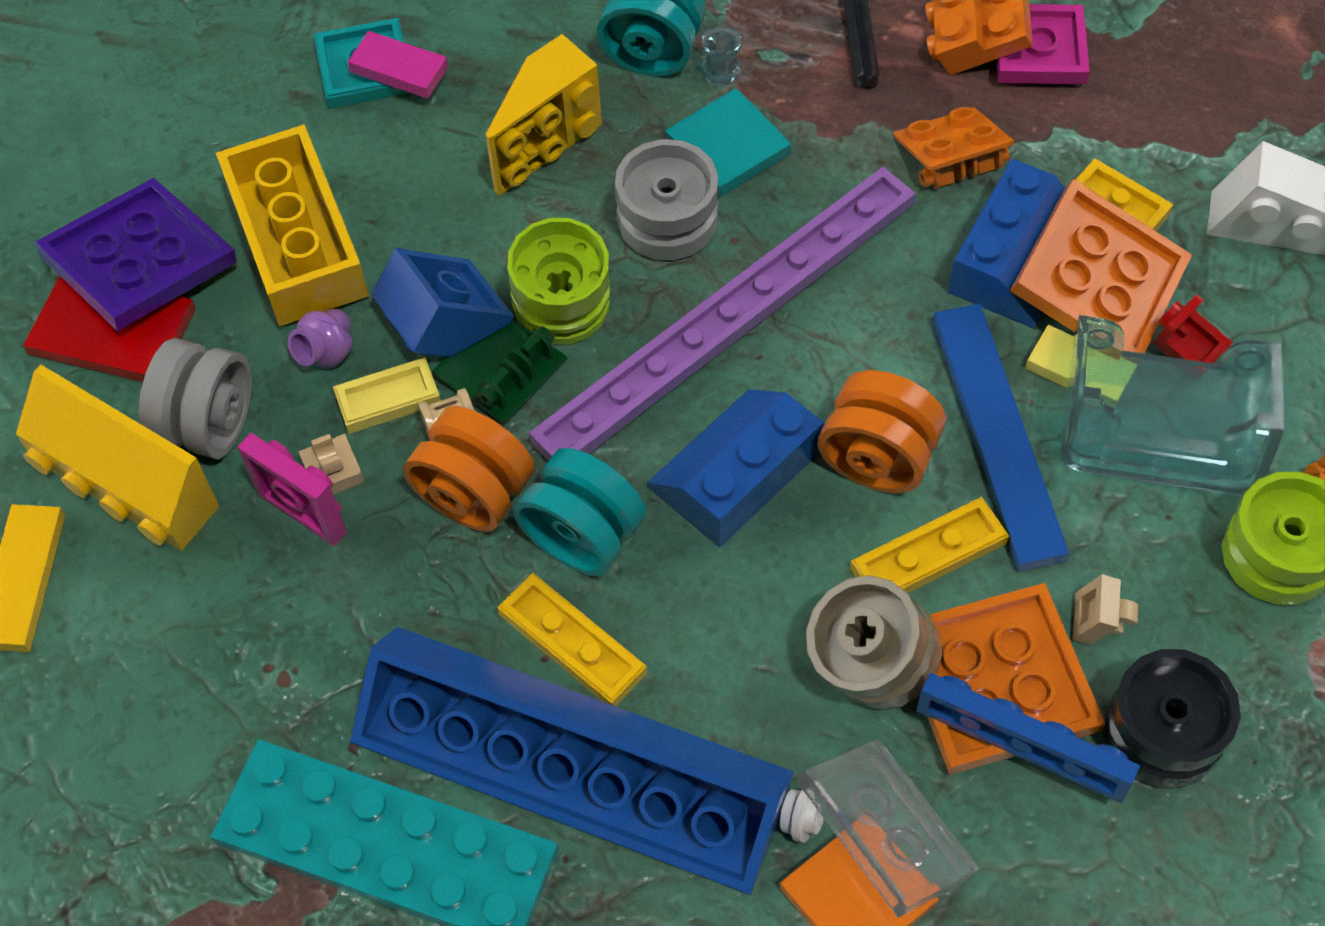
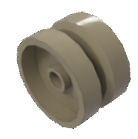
M870 575L846 579L828 590L813 608L806 629L807 653L817 673L856 703L878 710L902 707L919 697L929 673L937 674L942 657L940 632L930 614L891 580Z

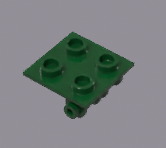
M512 320L507 326L452 357L446 356L432 371V375L456 391L465 388L473 403L506 424L567 360V356L552 347L551 343L555 338L547 328L541 326L538 330L531 329L528 331Z

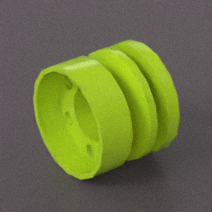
M547 218L530 224L516 236L508 251L507 270L511 288L512 310L518 324L528 331L531 329L538 330L541 326L547 328L555 338L551 345H570L588 339L602 327L610 311L609 252L602 237L589 225L571 218Z

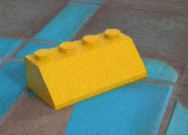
M40 364L34 371L16 431L17 437L27 451L23 455L24 459L44 475L52 471L62 477V483L77 496L85 498L90 494L98 499L101 508L114 519L123 522L127 517L138 524V530L153 543L161 546L164 542H167L182 551L220 507L197 458Z

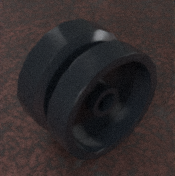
M1160 649L1141 656L1125 671L1118 689L1111 699L1104 718L1105 742L1107 745L1125 753L1128 760L1140 765L1135 777L1136 780L1156 788H1183L1201 781L1216 766L1223 752L1233 741L1241 719L1238 693L1228 675L1206 657L1185 649Z

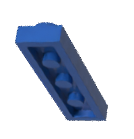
M930 672L921 690L917 712L1120 803L1123 802L1131 788L1140 767L1139 764L1128 760L1126 754L1115 747L1104 744L1093 745L1075 737V733L1063 724L1053 721L1041 722L1023 714V710L1011 701L1001 698L992 700L972 691V688L959 678L953 676L940 677Z

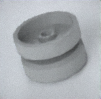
M659 139L641 144L626 154L617 168L615 179L617 223L623 240L635 252L655 260H678L692 256L707 246L717 230L718 173L712 159L697 146L682 140Z
M178 338L165 341L154 354L144 377L139 400V423L176 446H185L188 452L214 459H220L227 455L240 435L250 405L252 378L251 367L247 357L238 352L217 347L207 351L204 346L198 343Z

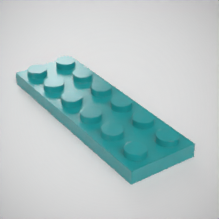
M260 739L257 740L210 836L215 844L441 926H529L559 852V846L556 842Z

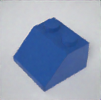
M395 248L371 293L384 311L383 314L386 319L395 326L405 340L406 347L420 356L439 355L452 357L507 326L514 317L470 259Z

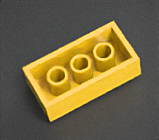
M305 124L216 152L279 327L300 320L301 317L309 312L330 310L369 296L360 261Z

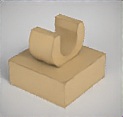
M330 434L312 440L311 447L298 451L306 469L310 465L315 466L330 478L333 483L331 488L333 494L365 482L345 434L335 438H331Z
M1101 574L1075 593L1073 640L1092 645L1109 633L1122 634L1124 623L1129 625H1136L1138 623V604L1131 600L1120 599V579Z

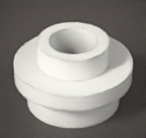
M804 787L801 791L791 789L783 802L780 828L782 832L791 834L794 841L805 843L811 834L817 835L823 825L825 804L819 801L818 791L815 788Z

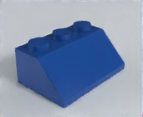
M1013 158L1011 159L954 260L948 289L949 294L973 304H981L982 308L1036 329L1044 312L1012 293L1010 289L1065 188L1055 175Z
M748 389L647 482V487L720 548L820 453L818 437L824 422L786 392Z

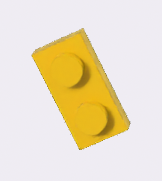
M1096 158L1075 179L1155 231L1170 216L1173 207L1171 202Z

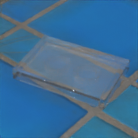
M879 738L805 770L796 781L898 918L971 880L980 870Z

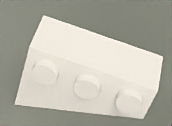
M1262 141L1212 190L1206 235L1325 256V166Z

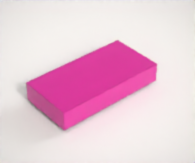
M368 31L348 60V66L351 73L428 99L448 69V62L445 56Z

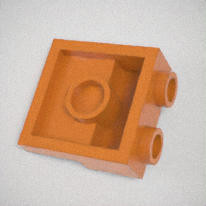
M933 0L925 5L927 18L935 34L927 37L929 53L934 61L942 63L950 76L1033 46L1029 0Z

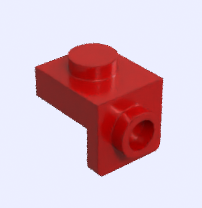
M1197 294L1185 306L1176 301L1157 322L1164 329L1152 342L1195 381H1198L1233 343L1196 311L1204 301Z

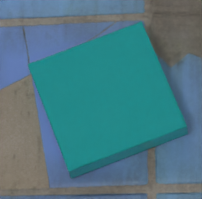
M399 17L313 34L328 109L409 93L351 73L348 66V60L368 31L404 42Z
M737 88L665 130V139L682 140L697 146L712 159L718 173V197H721L791 154V143Z

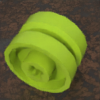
M1300 471L1275 472L1258 479L1244 493L1236 513L1232 516L1226 528L1221 547L1224 565L1235 583L1254 598L1275 605H1299L1318 597L1325 589V481L1323 479Z

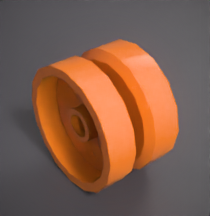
M865 370L855 372L844 381L838 393L834 412L827 417L819 434L818 449L823 459L837 473L856 484L875 491L893 494L911 492L922 482L930 462L931 451L937 447L944 431L947 417L941 403L928 390L910 379L884 371Z
M460 406L445 407L427 433L429 441L420 442L402 467L405 479L426 503L445 517L464 527L480 532L493 531L511 507L510 496H517L535 472L534 460L525 446L494 420L472 409Z

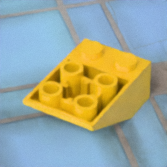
M563 34L526 58L485 134L494 192L498 196L511 187L522 184L534 171L547 162H553L558 159L563 151L580 139L591 136L602 125L598 65Z

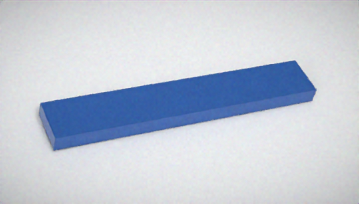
M981 304L934 312L933 324L1001 525L1009 535L1008 545L1017 572L1067 562L1070 553Z

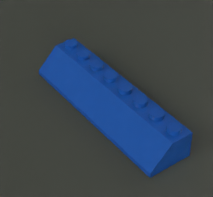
M400 627L395 628L371 647L350 739L351 743L749 895H751L777 829L783 802L789 792L794 771Z

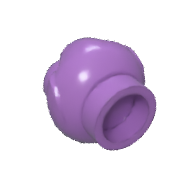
M330 309L325 312L312 311L301 317L296 329L291 331L288 336V348L293 359L302 366L314 364L322 369L334 368L340 364L351 351L353 339L349 333L351 329L349 316L342 310Z

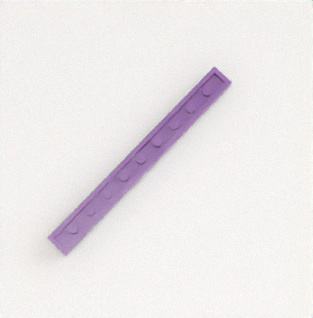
M881 167L530 431V443L547 460L551 458L558 448H573L588 454L907 211L914 205L916 193L885 167Z

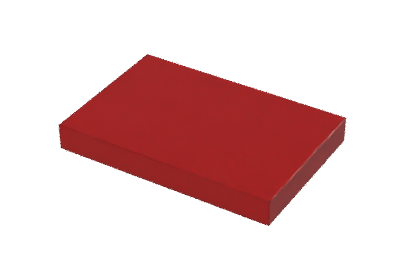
M59 276L23 347L28 355L143 382L154 354L165 341L172 338L182 339L196 307L192 299L178 296L117 331Z

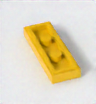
M980 497L851 560L850 570L855 578L870 575L891 580L906 593H910L1006 545L1009 535L983 497Z
M11 504L0 544V651H31L66 516L61 507Z
M534 573L528 576L497 607L499 616L602 702L617 706L648 674L647 666Z

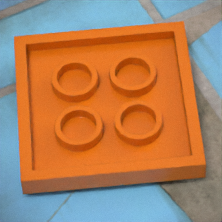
M1072 179L1064 188L1010 291L1098 348L1136 365L1142 360L1158 327L1157 322L1163 316L1192 254L1077 180Z
M1045 583L930 614L941 637L942 657L936 675L959 678L966 682L972 688V691L992 700L1001 698L1011 701L1023 710V714L1041 722L1053 721L1063 724L1075 733V737L1081 738L1102 732L1105 721ZM927 716L949 775L1015 757V755Z

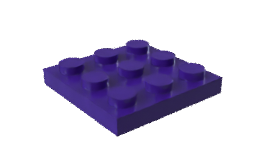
M155 178L144 182L35 241L39 256L117 331L237 263L234 248Z

